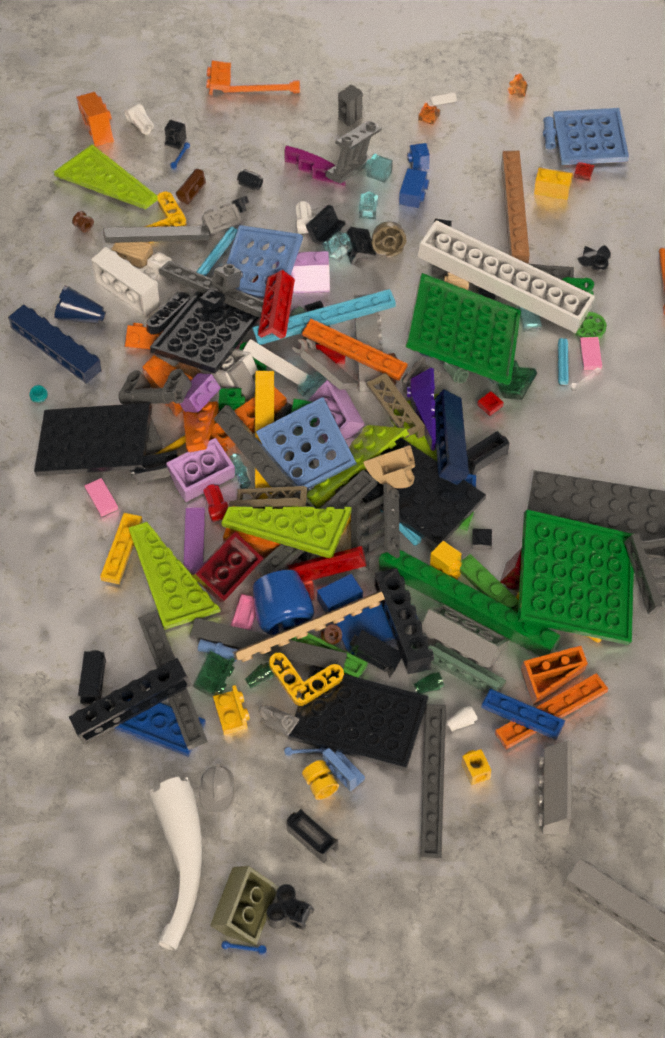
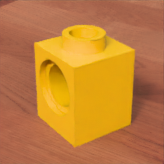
M482 749L477 751L470 750L462 756L461 765L471 786L491 778L492 770ZM476 763L480 765V767L474 768L471 766V764Z

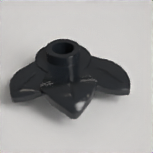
M606 245L600 247L598 251L585 246L583 256L577 260L584 267H591L596 271H604L608 268V260L611 257V253Z

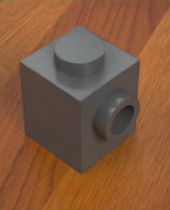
M225 264L222 267L214 269L212 285L224 292L240 287L242 271L232 264Z

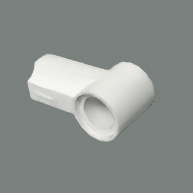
M140 103L124 110L129 123H134L141 133L146 135L151 133L154 124L148 118L144 107Z
M302 201L295 205L297 233L308 234L309 232L305 225L313 217L310 204Z

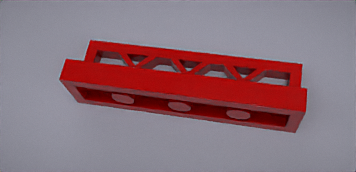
M284 270L267 278L258 336L261 338L271 333L280 339L286 337L295 278Z
M362 546L336 552L332 558L321 556L291 564L287 570L296 571L303 583L366 566L364 549Z

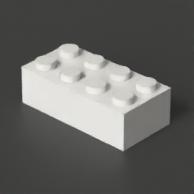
M105 247L91 259L95 282L146 318L160 306L156 280L145 275L141 269L132 266L128 260L122 259L115 251Z

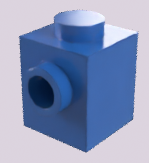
M427 143L410 145L407 160L411 164L412 169H429L430 154Z

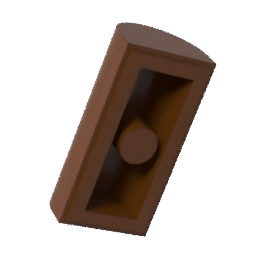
M195 169L178 189L176 197L181 202L188 205L206 184L203 170Z

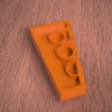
M208 401L199 412H185L183 410L188 452L207 449L215 423L214 418L219 410L217 401Z

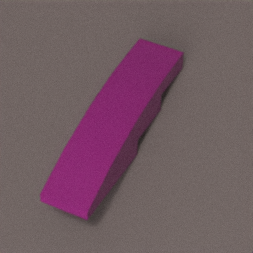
M286 145L284 149L285 162L297 164L300 171L312 173L313 179L345 186L346 181L339 184L325 177L327 171L334 167L335 164L305 150Z

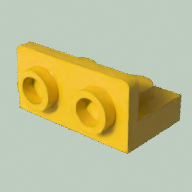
M236 685L232 686V691L213 696L224 735L247 729V721L250 718L247 708L243 709L241 704L244 703L242 691H237Z

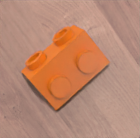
M212 60L211 67H207V77L209 79L207 78L206 88L209 89V95H212L213 89L230 91L231 63Z
M133 323V326H127L125 347L150 350V346L161 333L150 334L147 332L144 324Z

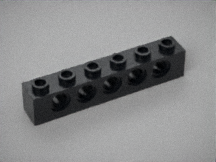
M398 569L376 572L374 587L376 592H382L385 599L380 602L407 674L431 670L434 653L432 649L428 648L427 635L422 633V623L416 617L415 605H411L410 592L405 589L403 575L400 576Z
M176 658L155 670L149 671L141 678L131 681L128 685L112 691L106 697L94 701L84 709L77 710L69 716V719L83 744H86L187 689L192 684L180 661Z

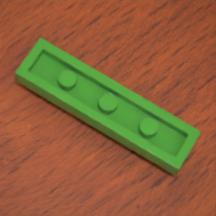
M471 554L461 561V574L479 592L518 612L519 600Z
M310 633L300 639H297V637L291 638L293 641L347 653L348 656L343 669L346 675L360 678L368 666V662L332 644H328Z

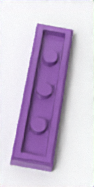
M186 508L184 566L191 575L204 563L205 508Z

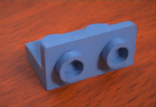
M330 748L323 752V760L327 763L331 772L350 792L365 780V776L342 752L335 751L333 753Z

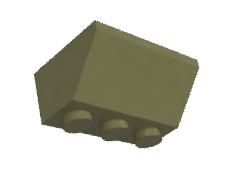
M250 866L233 867L210 926L227 937L257 945L267 919V909L273 903L279 886Z

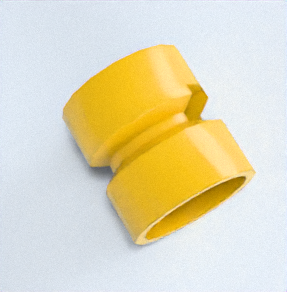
M324 760L315 761L302 771L304 780L308 785H311L310 790L317 800L331 796L339 788L338 782L334 775L330 774L331 770Z

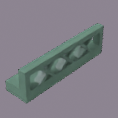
M438 642L435 646L430 645L428 647L434 653L432 664L486 694L489 689L501 692L506 684V680Z

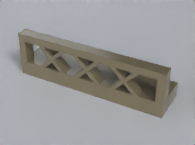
M386 373L367 382V387L397 428H404V422L409 425L411 429L407 430L409 435L405 438L415 434L419 439L425 435V425ZM380 383L382 390L375 389L374 385ZM387 396L392 403L385 402L384 397ZM394 409H397L401 416L395 415L393 413Z
M307 487L237 489V500L229 501V507H253V509H265V507H273V509L306 507ZM301 491L300 499L291 498L296 492ZM279 492L285 495L284 498L274 499ZM262 493H266L268 496L267 499H258ZM243 494H249L252 498L250 500H243Z

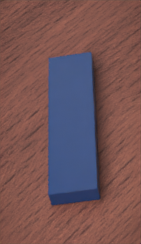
M489 689L481 705V708L555 740L558 739L565 724V720L493 689Z

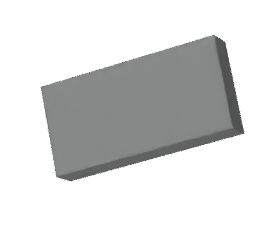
M238 361L227 373L236 389H242V396H245L246 401H248L255 394V382L244 362Z

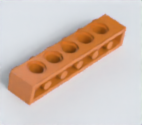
M274 387L275 415L287 403V398L276 387ZM255 397L234 411L253 434L255 433ZM218 423L214 424L210 440L216 438L226 453L235 443Z

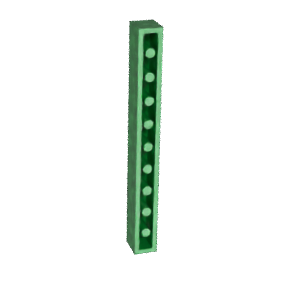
M400 550L399 558H395L387 552L379 557L380 571L398 569L400 576L403 575L406 585L483 624L539 657L555 653L557 650L560 634L546 627L519 622L518 612L408 553Z

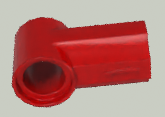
M208 485L203 490L213 523L223 520L229 506L227 501L223 499L219 485Z

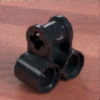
M289 884L279 886L276 892L277 903L271 904L267 909L268 924L274 929H280L287 922L295 928L305 930L307 926L305 923L315 909L310 904L296 899V891L293 886ZM285 894L292 896L289 900L281 898ZM274 913L282 914V917L279 919H274L271 916Z

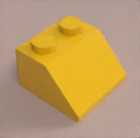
M539 167L535 180L534 194L568 200L573 173Z

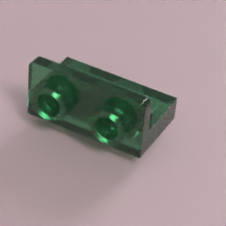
M514 360L510 384L498 383V388L503 398L522 400L538 374L536 369L519 367L517 361Z
M212 651L208 652L192 687L212 698L219 693L222 694L227 686V683H225L226 678L230 677L235 667L232 665L235 659L231 657L229 660H226Z

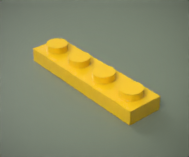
M128 513L123 514L100 576L101 581L120 585L134 546L129 527L141 524L143 522L142 516Z

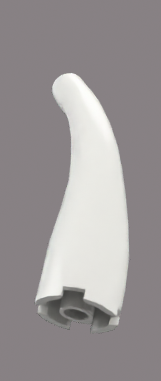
M180 777L165 780L159 783L160 789L155 791L152 788L149 792L179 872V895L174 915L170 924L165 925L158 941L160 946L170 951H176L194 909L201 879V825L195 794L188 777H185L184 781H181Z

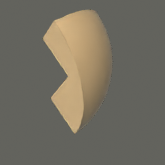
M410 445L363 462L370 475L383 485L387 483L393 488L410 487L414 482L415 476L411 469L415 467V461Z

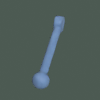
M287 747L284 753L286 756L298 753L323 754L326 748L292 750L290 747Z

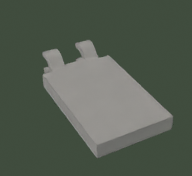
M298 339L302 347L301 349L293 347V350L299 353L301 358L339 390L355 389L359 382L322 351L317 350L313 340Z

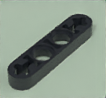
M185 292L175 294L146 321L147 332L150 334L161 333L188 303L190 295Z

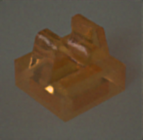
M521 73L516 74L514 80L509 82L511 88L507 90L510 95H518L519 98L525 97L528 84Z
M425 103L418 115V120L434 125L440 115V109Z

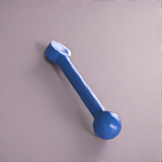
M188 142L184 143V148L180 152L175 162H172L170 164L171 169L177 168V163L183 156L184 152L186 151V149L190 148V144Z
M223 941L221 944L223 949L235 948L256 951L260 955H264L267 952L264 945L252 947L231 944L228 941Z

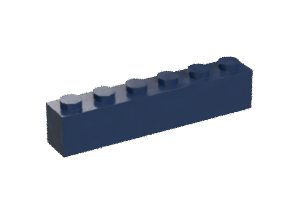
M23 304L8 317L11 329L85 384L102 371L101 361L98 356L89 353L83 345L77 344L71 336H66L57 326L51 325L45 317H40L34 309L28 308Z
M443 389L434 399L438 475L458 485L469 474L462 398Z

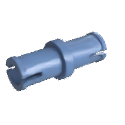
M548 116L543 119V136L545 137L546 149L551 150L556 147V130L554 129L553 117Z
M204 639L199 641L198 651L214 655L215 658L222 657L234 662L237 661L232 652L239 649L224 646L220 642L213 643Z

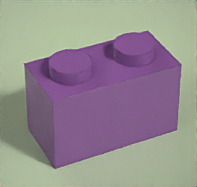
M198 373L191 380L192 386L188 390L184 401L180 403L185 412H199L221 389L212 374Z

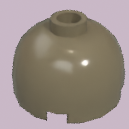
M392 221L382 222L377 225L373 230L371 239L376 253L386 255V257L400 254L407 242L404 229L401 225Z

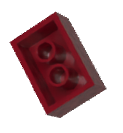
M233 532L192 577L221 603L232 594L264 558L238 533Z

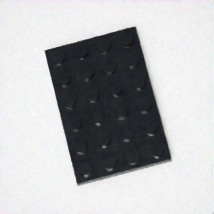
M197 291L150 346V353L216 374L258 321L259 317L224 302L216 309H212L200 303V297L204 294Z
M151 403L44 410L34 468L35 475L144 469L152 413Z
M400 437L395 441L396 445L392 449L388 448L381 453L383 455L409 445L413 452L415 467L411 470L415 476L414 482L410 487L395 488L399 491V523L434 547H437L442 541H446L486 499V494L465 480L456 485L439 477L438 462ZM377 481V485L363 498L372 501L383 496L384 485ZM384 504L377 506L384 511Z
M312 666L307 679L322 671L323 668ZM331 671V675L325 678L327 684H330L328 680L331 677L335 676L338 678V672ZM344 674L339 684L306 705L297 707L295 717L300 720L288 735V739L319 748H330L333 752L340 751L348 756L407 771L429 696ZM315 680L312 682V687L320 690L323 688V683L320 680ZM305 686L307 687V691L302 693L301 695L302 700L304 699V695L310 691L308 686Z

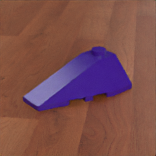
M429 368L413 377L410 381V387H407V398H410L412 409L425 425L424 436L431 451H435L436 445L434 368Z

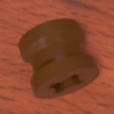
M79 211L74 215L72 224L75 227H79V230L83 233H86L93 227L94 219L87 216L84 211Z

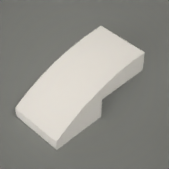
M158 251L147 259V265L141 270L148 277L157 280L161 276L159 275V269L168 261L172 262V259Z

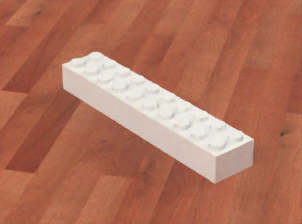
M437 220L420 242L418 258L574 333L578 331L592 307L594 295Z

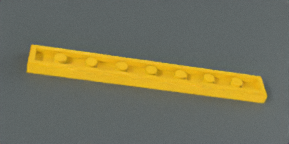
M255 371V437L260 441L256 431L274 422V371ZM255 468V488H272ZM262 493L258 499H267L268 496L266 493Z

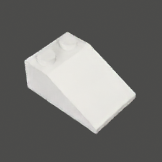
M237 349L232 352L216 374L199 369L204 374H212L220 388H236L227 372L238 361L244 362L251 377L255 374V371H258L251 353Z

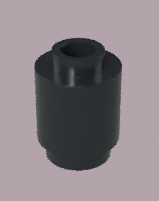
M244 169L237 176L239 185L253 191L255 189L259 191L262 187L264 179L260 177V174Z

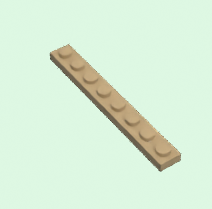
M375 592L232 652L235 660L245 662L252 659V655L260 652L261 655L271 651V647L274 645L284 646L290 643L289 639L297 637V639L303 638L312 629H315V631L322 630L331 621L335 624L345 620L343 616L348 614L355 616L362 613V608L369 606L371 609L379 606L380 601L385 599L382 592Z

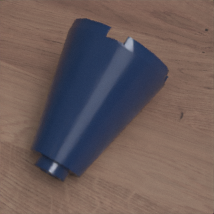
M65 285L59 296V304L56 305L55 319L99 324L100 321L103 322L106 311H103V306L70 286Z

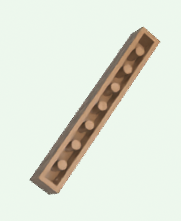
M503 151L501 166L509 255L529 264L530 254L520 151Z

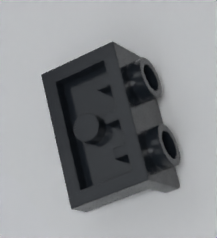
M327 205L305 226L313 242L326 244L336 233L341 231L346 223L343 220H338L333 206Z
M350 227L343 236V242L350 263L354 264L358 258L374 260L376 252L373 249L369 230Z

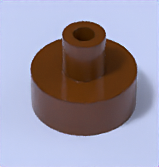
M331 624L322 629L321 638L324 642L334 645L341 641L342 631L337 625Z

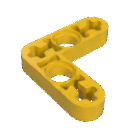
M167 191L159 193L157 196L158 205L166 219L145 227L187 226L186 217L172 194ZM171 209L176 210L175 213H168V211Z
M275 653L269 659L270 669L291 700L298 706L306 705L342 681L344 676L343 668L340 665L332 664L303 682L284 654ZM275 659H277L278 661L283 660V661H282V667H283L284 671H283L282 673H281V670H282V669L280 668L279 665H275V666H274V664H275ZM332 670L334 672L338 671V678H336L335 676L331 677L328 680L330 684H327L325 678H328L331 675ZM291 674L295 677V682L287 684L284 681V677ZM320 680L323 683V688L320 690L314 689L312 682ZM305 686H308L310 691L304 695V699H297V692L301 694L306 692L307 687Z

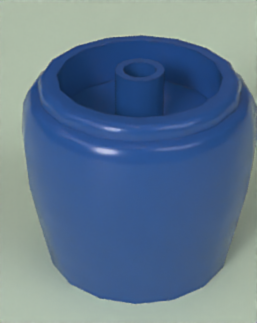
M276 571L254 582V610L259 627L263 632L272 636L279 633V624H282L283 629L287 630L313 618L314 607L312 600L296 571Z

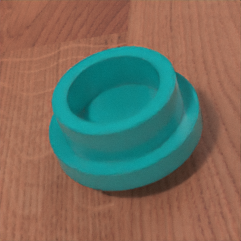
M36 385L32 387L29 396L33 402L41 403L47 399L48 392L43 386Z

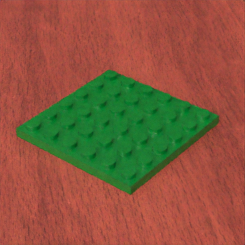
M422 273L418 282L405 347L499 383L509 385L512 379L521 310Z
M526 510L523 518L518 621L626 645L632 643L634 570L624 543L632 534Z

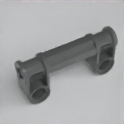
M175 369L169 374L163 388H150L148 380L139 370H135L128 375L118 398L121 404H169L170 402L180 404L184 401L188 390L192 386V382L181 369Z

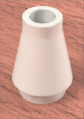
M469 705L462 707L446 723L451 732L457 729L473 725L474 721L478 720Z

